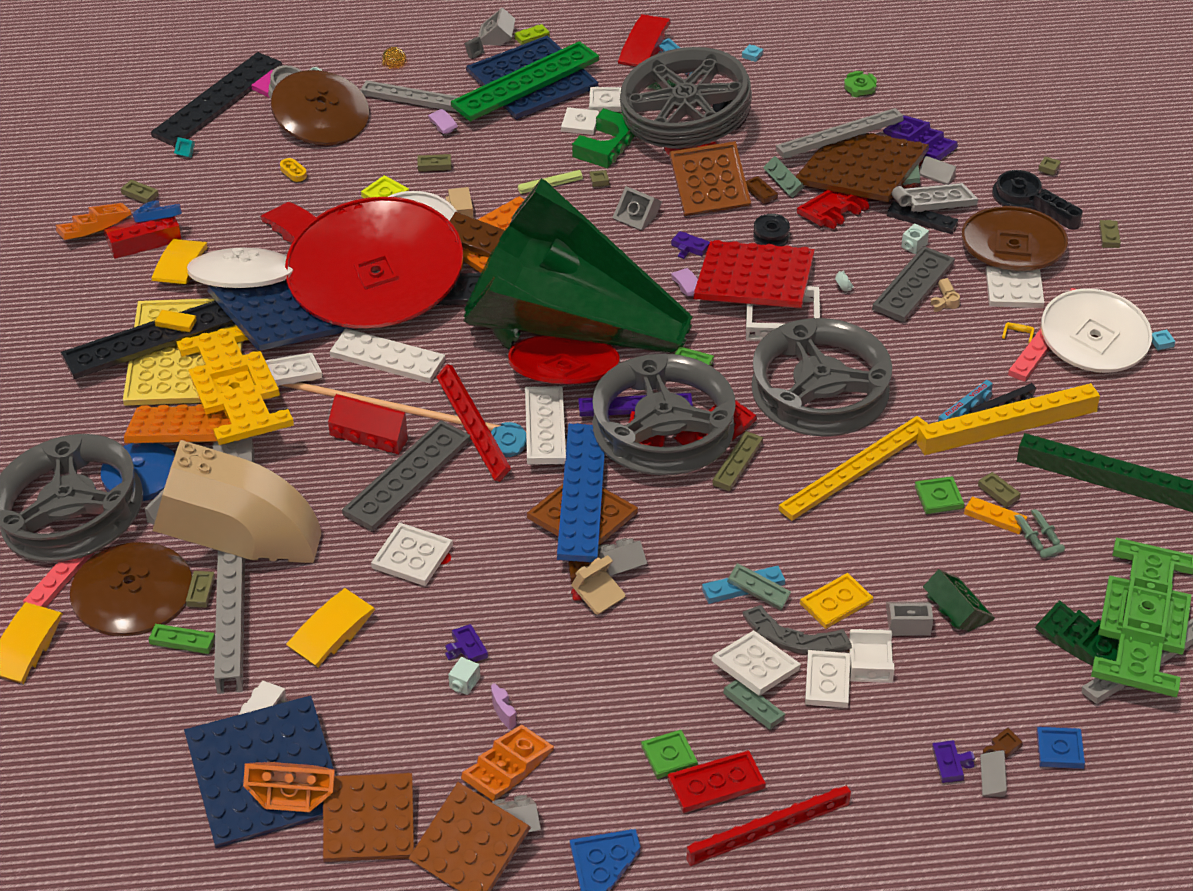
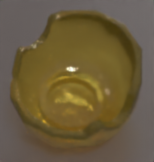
M393 46L385 49L381 59L382 65L387 64L390 69L403 66L406 62L405 52Z

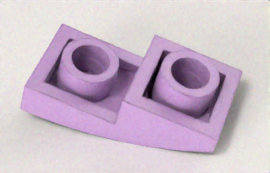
M443 109L428 115L430 122L434 123L437 130L443 134L451 133L454 128L458 127L453 118Z
M688 268L671 273L672 280L679 284L680 291L687 296H694V290L698 281L696 276Z
M494 683L491 685L494 709L503 724L511 730L516 726V711L509 705L508 693Z

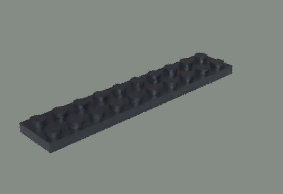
M260 52L255 53L153 129L151 136L176 147L178 137L189 139L251 92L252 84L272 69L283 66L282 62Z
M214 300L178 312L196 315L197 321L190 332L158 327L155 325L154 320L62 351L61 356L73 379H77L177 345L176 342L181 341L183 338L215 332L236 324Z

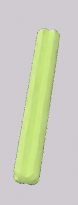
M580 170L543 179L553 187L582 180V173ZM539 180L519 184V193L531 192Z

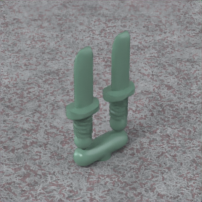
M1033 509L1031 513L1042 528L1041 533L1047 534L1053 545H1055L1043 549L1044 546L1037 537L1039 535L1038 531H1033L1023 516H1014L1026 534L1024 536L1025 539H1030L1036 550L1040 551V557H1055L1065 551V546L1060 544V540L1054 532V525L1049 526L1040 511Z

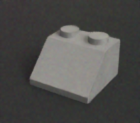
M499 9L481 24L478 37H480L482 45L501 46L505 42H509L513 37L512 32L515 28L516 19L505 9Z
M625 186L612 218L643 230L656 218L662 201Z

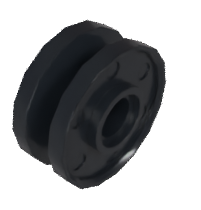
M761 215L754 222L753 239L758 245L773 244L775 246H785L789 241L790 223L782 215Z

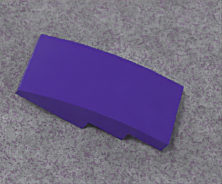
M903 115L902 122L889 125L883 129V133L892 138L929 144V151L924 158L927 156L940 161L958 148L957 141L944 138V132L930 128V122Z

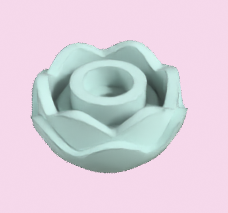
M844 270L837 273L835 280L842 291H851L854 286L848 280Z

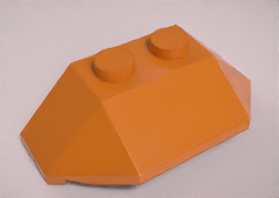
M277 762L245 763L243 786L265 809L310 812L333 793L335 770L304 764Z

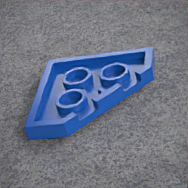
M636 829L570 840V849L580 891H610L640 853Z

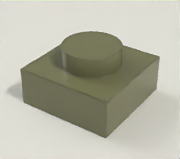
M1045 156L1039 165L1038 171L1055 175L1061 161Z
M606 170L589 172L592 187L609 185Z

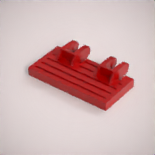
M827 190L797 207V214L820 226L824 225L835 229L837 224L841 225L845 222V218L841 214L846 211L858 215L861 213V209L864 211L869 209V204L866 201L869 198Z

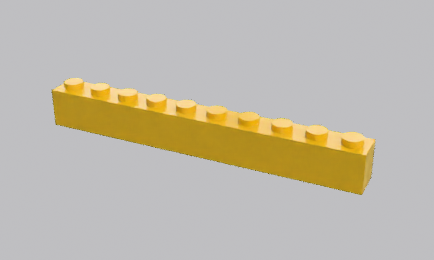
M1092 383L919 426L917 445L925 456L1097 412L1100 395Z

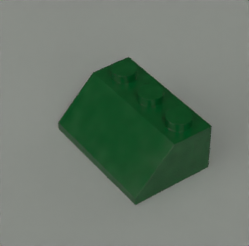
M938 569L923 586L928 592L927 597L940 606L938 608L939 611L945 616H949L951 619L950 623L958 630L963 629L969 632L995 619L993 614L957 576Z

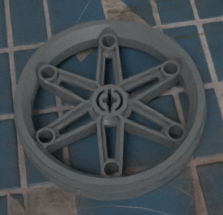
M707 47L672 49L644 60L627 75L620 93L622 116L629 130L640 140L664 148H690L721 139L734 131L744 121L752 101L750 78L743 64L734 56L724 51ZM693 72L685 80L677 75ZM716 74L734 81L731 83H710ZM704 75L702 80L697 85H695L697 81ZM668 79L676 85L674 88L668 84ZM655 82H657L662 88L659 90L641 93L645 88H647ZM733 100L719 112H715L710 106ZM697 106L701 107L705 114H701L695 108ZM674 109H677V110L670 116V118L667 120V117L671 114V112H672ZM661 110L654 120L647 119L636 113L640 111ZM686 114L695 119L694 121L678 123Z

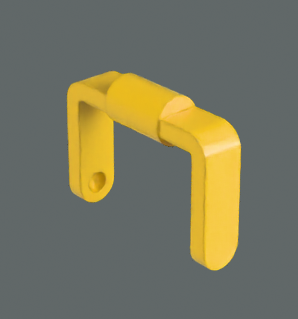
M1010 322L1005 324L1002 339H1005L1007 329L1031 333L1028 344L1033 339V327Z

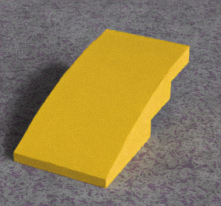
M173 239L160 257L152 275V281L187 284L192 279L188 275L187 266L189 262L201 256L207 250V242Z
M344 588L318 609L299 628L286 645L319 668L330 653L335 654L346 639L348 641L352 640L375 611V608Z
M27 602L23 604L0 638L1 678L21 684L25 683L31 667L35 668L42 651H47L63 615L62 612Z

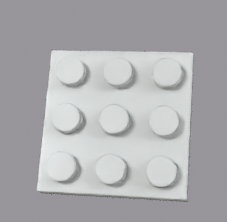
M986 266L989 307L1044 308L1040 269L1013 271Z
M399 522L371 562V566L373 569L426 586L453 546V541Z
M754 630L715 653L712 657L713 663L758 696L799 671L801 665Z

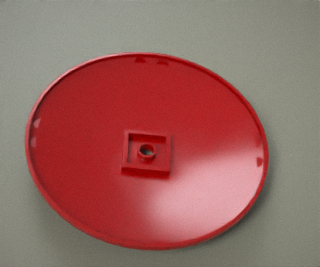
M399 197L357 199L325 211L310 221L298 233L287 253L285 268L288 271L289 266L293 269L290 277H286V281L292 296L298 304L307 312L325 322L349 328L386 327L413 319L442 301L454 287L461 273L463 248L459 234L453 224L443 214L428 205Z

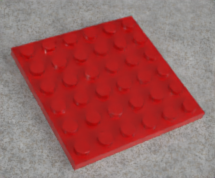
M710 241L694 290V299L802 308L815 249L808 247L796 248L788 245L745 244L737 241Z

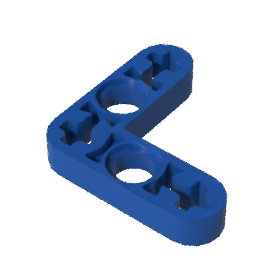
M151 201L142 205L132 214L135 222L177 216L182 213L180 204L160 206L159 201Z

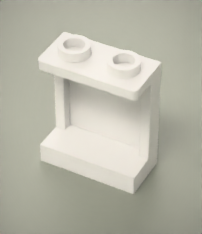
M851 629L849 637L852 643V648L849 649L850 681L893 683L892 631Z

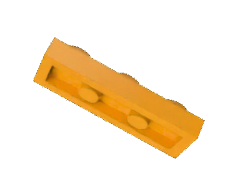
M973 496L964 510V514L1016 534H1020L1022 528L1014 516L1021 515L1026 521L1028 517Z

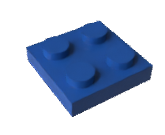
M1037 727L1036 735L1040 767L1084 769L1085 759L1081 728Z

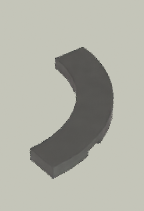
M762 605L743 611V617L755 632L775 646L785 650L808 654V650L842 652L852 648V643L844 629L807 635L804 632L780 626L765 611Z

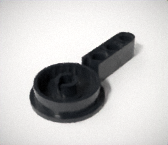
M1024 170L1006 171L998 177L997 182L993 185L992 196L1001 206L1033 209L1050 216L1068 229L1076 230L1080 228L1083 214L1082 209L1045 188L1042 189L1040 179L1033 173Z

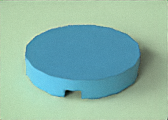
M505 422L501 426H496L491 431L505 457L518 455L527 445L526 432L519 424Z

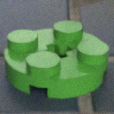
M863 71L851 72L844 80V88L851 93L852 97L857 98L861 95L875 93L877 80L870 73L866 75L863 74Z

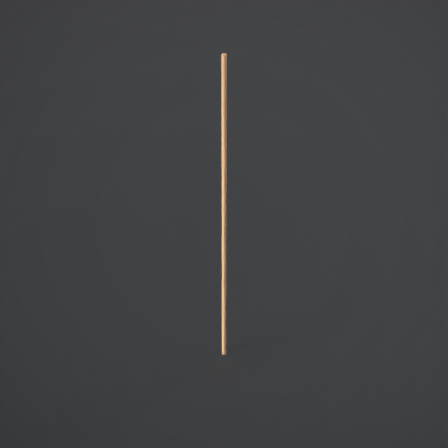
M301 382L280 385L331 397L340 394L409 414L463 425L458 416ZM485 422L490 431L496 426H501Z

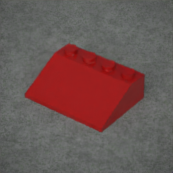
M175 216L135 222L134 218H129L102 230L114 259L169 245L173 239L182 240L179 224Z

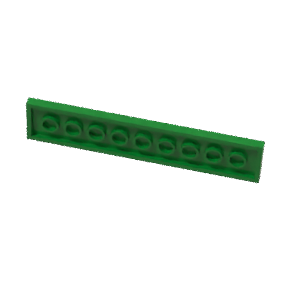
M578 41L452 100L451 107L471 122L598 62L599 55Z

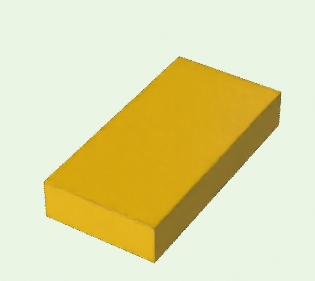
M161 310L155 320V325L190 332L197 319L196 315Z

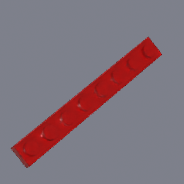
M446 364L436 378L467 433L471 435L470 438L493 479L500 482L511 470V467L454 367Z
M847 785L840 788L837 787L822 795H815L804 802L794 803L783 810H776L765 817L755 818L749 823L735 826L726 832L717 833L705 840L693 842L687 846L686 860L690 866H693L848 806L850 804L851 791Z

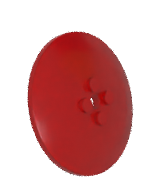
M544 335L524 339L512 346L508 353V362L516 372L534 380L554 384H579L600 380L610 369L618 365L620 360L618 352L609 344Z

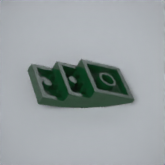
M1060 600L1035 626V629L1050 641L1093 666L1095 656L1116 661L1119 640L1098 635L1101 622L1099 619L1094 622L1080 610L1075 613Z

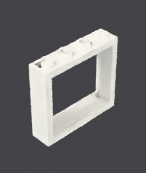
M807 286L803 302H813L814 318H820L819 287ZM747 304L746 341H761L772 330L784 325L781 323H752V304Z

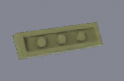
M746 431L714 477L713 485L731 491L762 445L763 437Z

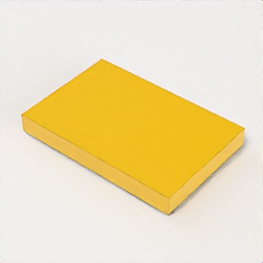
M846 573L801 598L800 605L827 629L873 603L874 597L849 573Z

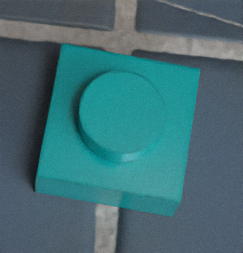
M178 137L174 154L192 158L195 141Z

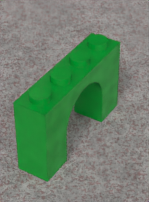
M603 108L596 116V130L612 135L614 138L600 141L579 135L572 143V157L608 169L616 161V158L623 153L626 146L630 145L635 135L629 130L621 113Z

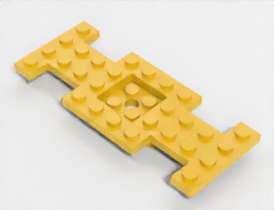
M237 325L211 333H202L191 338H183L176 342L181 357L199 352L205 364L188 369L190 379L205 414L223 410L225 416L230 421L229 425H222L213 429L218 445L294 426L289 409L269 414L263 400L280 396L279 388L261 351L242 355L237 342L249 339Z

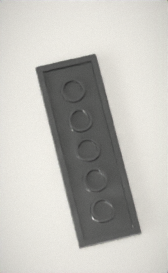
M923 246L873 303L872 310L904 323L953 266L955 258Z

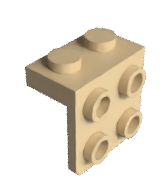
M608 555L602 559L596 558L587 568L585 566L580 568L576 572L577 576L571 584L595 614L604 612L625 597L622 589L606 572L613 562Z

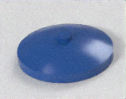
M131 443L123 446L130 454L134 464V471L140 478L143 487V501L154 499L165 488L175 457L174 452L159 443ZM102 464V484L105 490L110 492L114 487L122 483V478L115 468Z

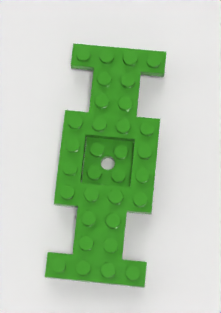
M1116 537L1112 556L1132 560L1130 577L1127 580L1109 575L1098 635L1119 640L1116 661L1095 656L1091 677L1177 697L1181 677L1159 672L1162 650L1181 655L1184 652L1191 594L1172 590V578L1174 570L1193 574V555Z

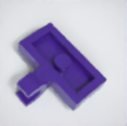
M681 231L671 240V246L681 250L678 257L683 259L686 258L689 252L703 256L708 250L710 243L702 238Z
M471 624L452 630V637L456 643H449L445 646L448 651L445 653L448 660L457 658L460 653L464 655L465 659L473 662L488 658V652Z
M954 740L932 743V750L941 782L947 783L964 780L962 767L967 769L974 767V753L968 751L958 754Z

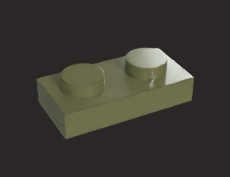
M451 154L417 156L418 171L451 170Z
M130 180L121 188V194L143 203L151 202L159 196L157 189L134 180Z
M1100 220L1099 230L1102 248H1120L1118 222Z
M994 472L989 473L978 482V486L1006 508L1020 499L1021 493Z
M194 571L186 598L187 607L207 608L215 579L214 572Z

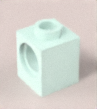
M913 224L903 233L901 248L917 254L923 246L928 244L929 230Z
M461 657L448 674L449 688L468 695L480 679L479 664Z

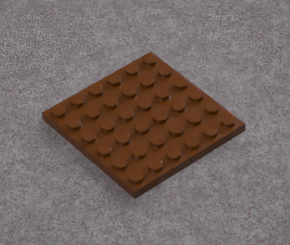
M874 133L860 134L850 139L838 141L835 144L822 146L795 177L805 186L889 202L892 198L893 189L902 186L929 151V144L881 136Z

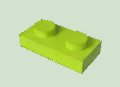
M541 24L516 32L515 39L523 45L547 35L550 37V33Z

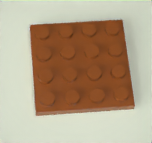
M736 141L670 151L669 156L684 216L751 205Z
M563 484L527 512V519L559 536ZM603 487L598 546L638 513L637 506Z
M412 773L334 776L333 793L323 800V862L409 859L414 850Z
M457 782L409 856V859L458 891H491L531 827Z

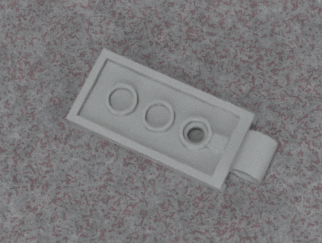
M963 183L908 189L898 186L892 191V197L903 207L911 206L913 212L970 207L978 203V198Z

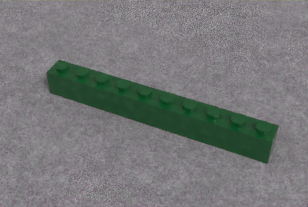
M1024 433L1016 462L1193 512V480Z

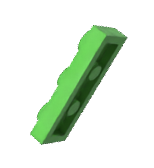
M155 624L149 637L150 645L209 654L215 641V633Z

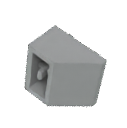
M624 538L617 540L616 545L605 544L598 547V557L600 559L608 555L613 560L606 571L610 576L647 564L640 540Z
M927 601L886 602L888 628L892 631V636H931L933 624L931 603Z
M519 795L514 797L513 801L505 802V799L492 801L495 805L531 827L529 832L541 830L537 805L531 797L527 798V795Z

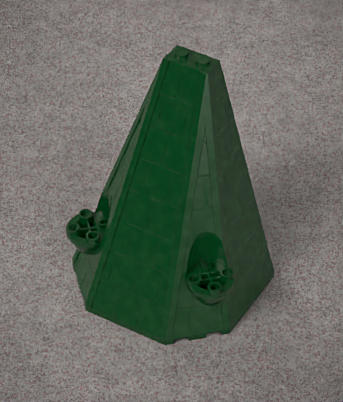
M541 178L515 211L511 222L499 238L495 249L492 250L464 308L465 318L463 321L472 326L491 328L496 338L502 343V347L508 350L513 342H516L521 333L519 330L544 336L674 353L679 347L684 346L686 342L685 335L688 334L692 327L691 320L693 316L556 189Z

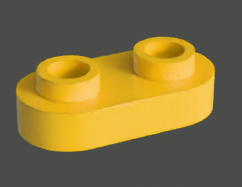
M286 158L280 162L281 172L292 181L302 182L307 178L306 169L296 160Z

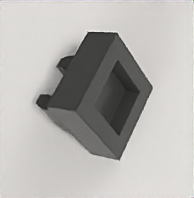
M475 37L464 43L469 58L473 59L484 52L480 37Z

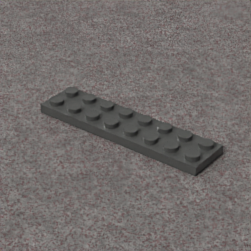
M440 420L342 509V514L365 528L374 531L471 441V435Z

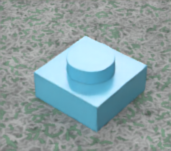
M750 44L742 52V58L754 62L763 55L762 48Z
M1168 330L1152 333V343L1157 350L1175 346V340Z

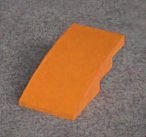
M123 203L88 207L89 214L72 216L73 223L56 225V232L64 240L83 237L120 222L131 215V210Z
M520 725L495 740L493 748L478 756L477 763L462 772L461 779L492 801H495L528 776L553 751L554 746L525 726Z

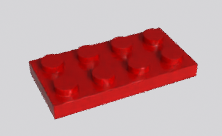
M749 750L670 773L667 778L683 813L766 788V782Z

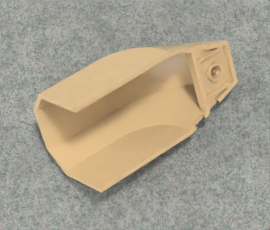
M180 440L162 494L153 531L250 560L269 558V561L288 559V562L314 563L322 533L321 528L308 502L292 485L261 465Z

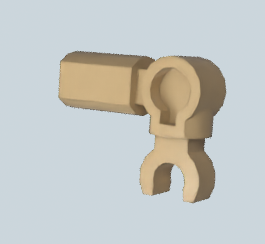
M948 278L941 279L938 286L943 294V298L934 297L931 299V306L934 305V312H939L943 308L956 309L960 305V295L955 292Z

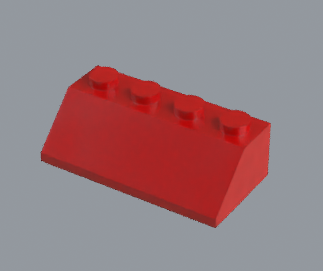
M340 394L334 396L328 420L330 436L399 455L408 441L406 412Z

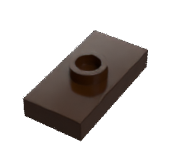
M759 176L746 181L748 190L763 204L778 198V193Z

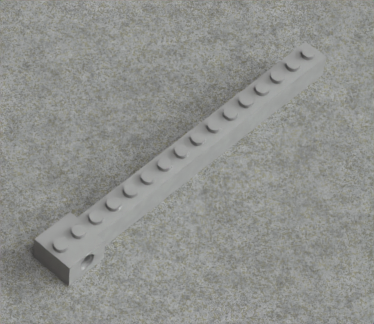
M252 437L218 445L217 441H213V450L240 457L253 463L255 462ZM219 550L217 562L214 680L217 694H224V679L236 678V693L243 692L245 558Z

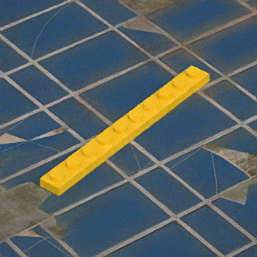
M915 416L779 504L778 510L791 521L795 520L917 440L918 427L928 423L919 416Z

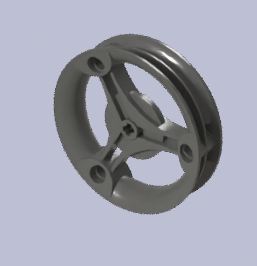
M828 318L796 320L772 330L760 341L755 349L753 356L754 374L751 385L752 394L759 409L770 420L785 429L800 434L820 437L849 434L870 425L886 408L890 393L889 383L892 376V362L885 346L874 335L857 325ZM815 345L833 346L850 351L865 360L872 369L870 371H862L846 367L840 360L825 356ZM780 354L797 355L800 361L795 366L793 372L795 384L789 390L773 388L768 380V368ZM842 392H862L868 395L855 404L841 408L817 409L804 406L818 397H833Z
M650 354L635 357L610 369L598 382L593 393L594 437L601 450L608 457L628 469L651 475L689 473L711 464L729 447L734 434L735 395L729 382L720 372L697 359L675 354ZM666 382H676L694 387L708 395L717 407L712 412L695 408L682 396L670 393L665 384ZM629 388L645 391L646 396L637 403L635 418L630 423L624 426L619 423L610 422L608 415L609 407L620 393ZM681 431L708 434L695 442L675 447H655L640 444V442L656 435H673Z
M73 434L45 441L19 455L0 474V531L6 545L14 553L29 560L63 562L94 553L116 540L133 523L143 501V487L140 478L134 471V464L130 454L120 443L108 437L95 434ZM90 462L107 464L120 473L122 483L118 484L110 492L97 490L93 481L85 475L77 474V470ZM51 470L55 472L52 481L43 487L37 500L19 514L12 511L16 499L29 484ZM80 514H100L93 520L67 531L49 534L32 533L56 520H67Z

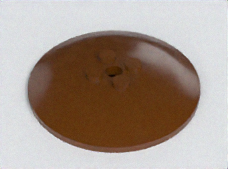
M305 70L293 73L283 78L276 85L271 96V111L277 123L291 136L307 143L337 145L348 142L357 137L364 130L368 122L369 106L364 94L352 82L331 72Z
M999 206L981 210L966 220L961 234L965 248L975 258L988 265L1013 271H1030L1048 267L1064 256L1068 246L1067 233L1056 220L1042 212L1017 206Z
M149 542L124 543L99 552L82 565L71 583L70 602L76 617L85 626L98 633L121 637L141 635L151 632L155 624L166 625L181 613L186 606L192 574L186 561L177 552L168 547ZM134 580L133 582L126 584L127 581Z

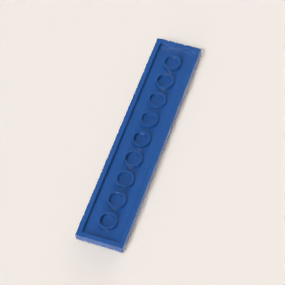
M568 423L557 560L593 562L598 557L605 453L596 442L593 425Z

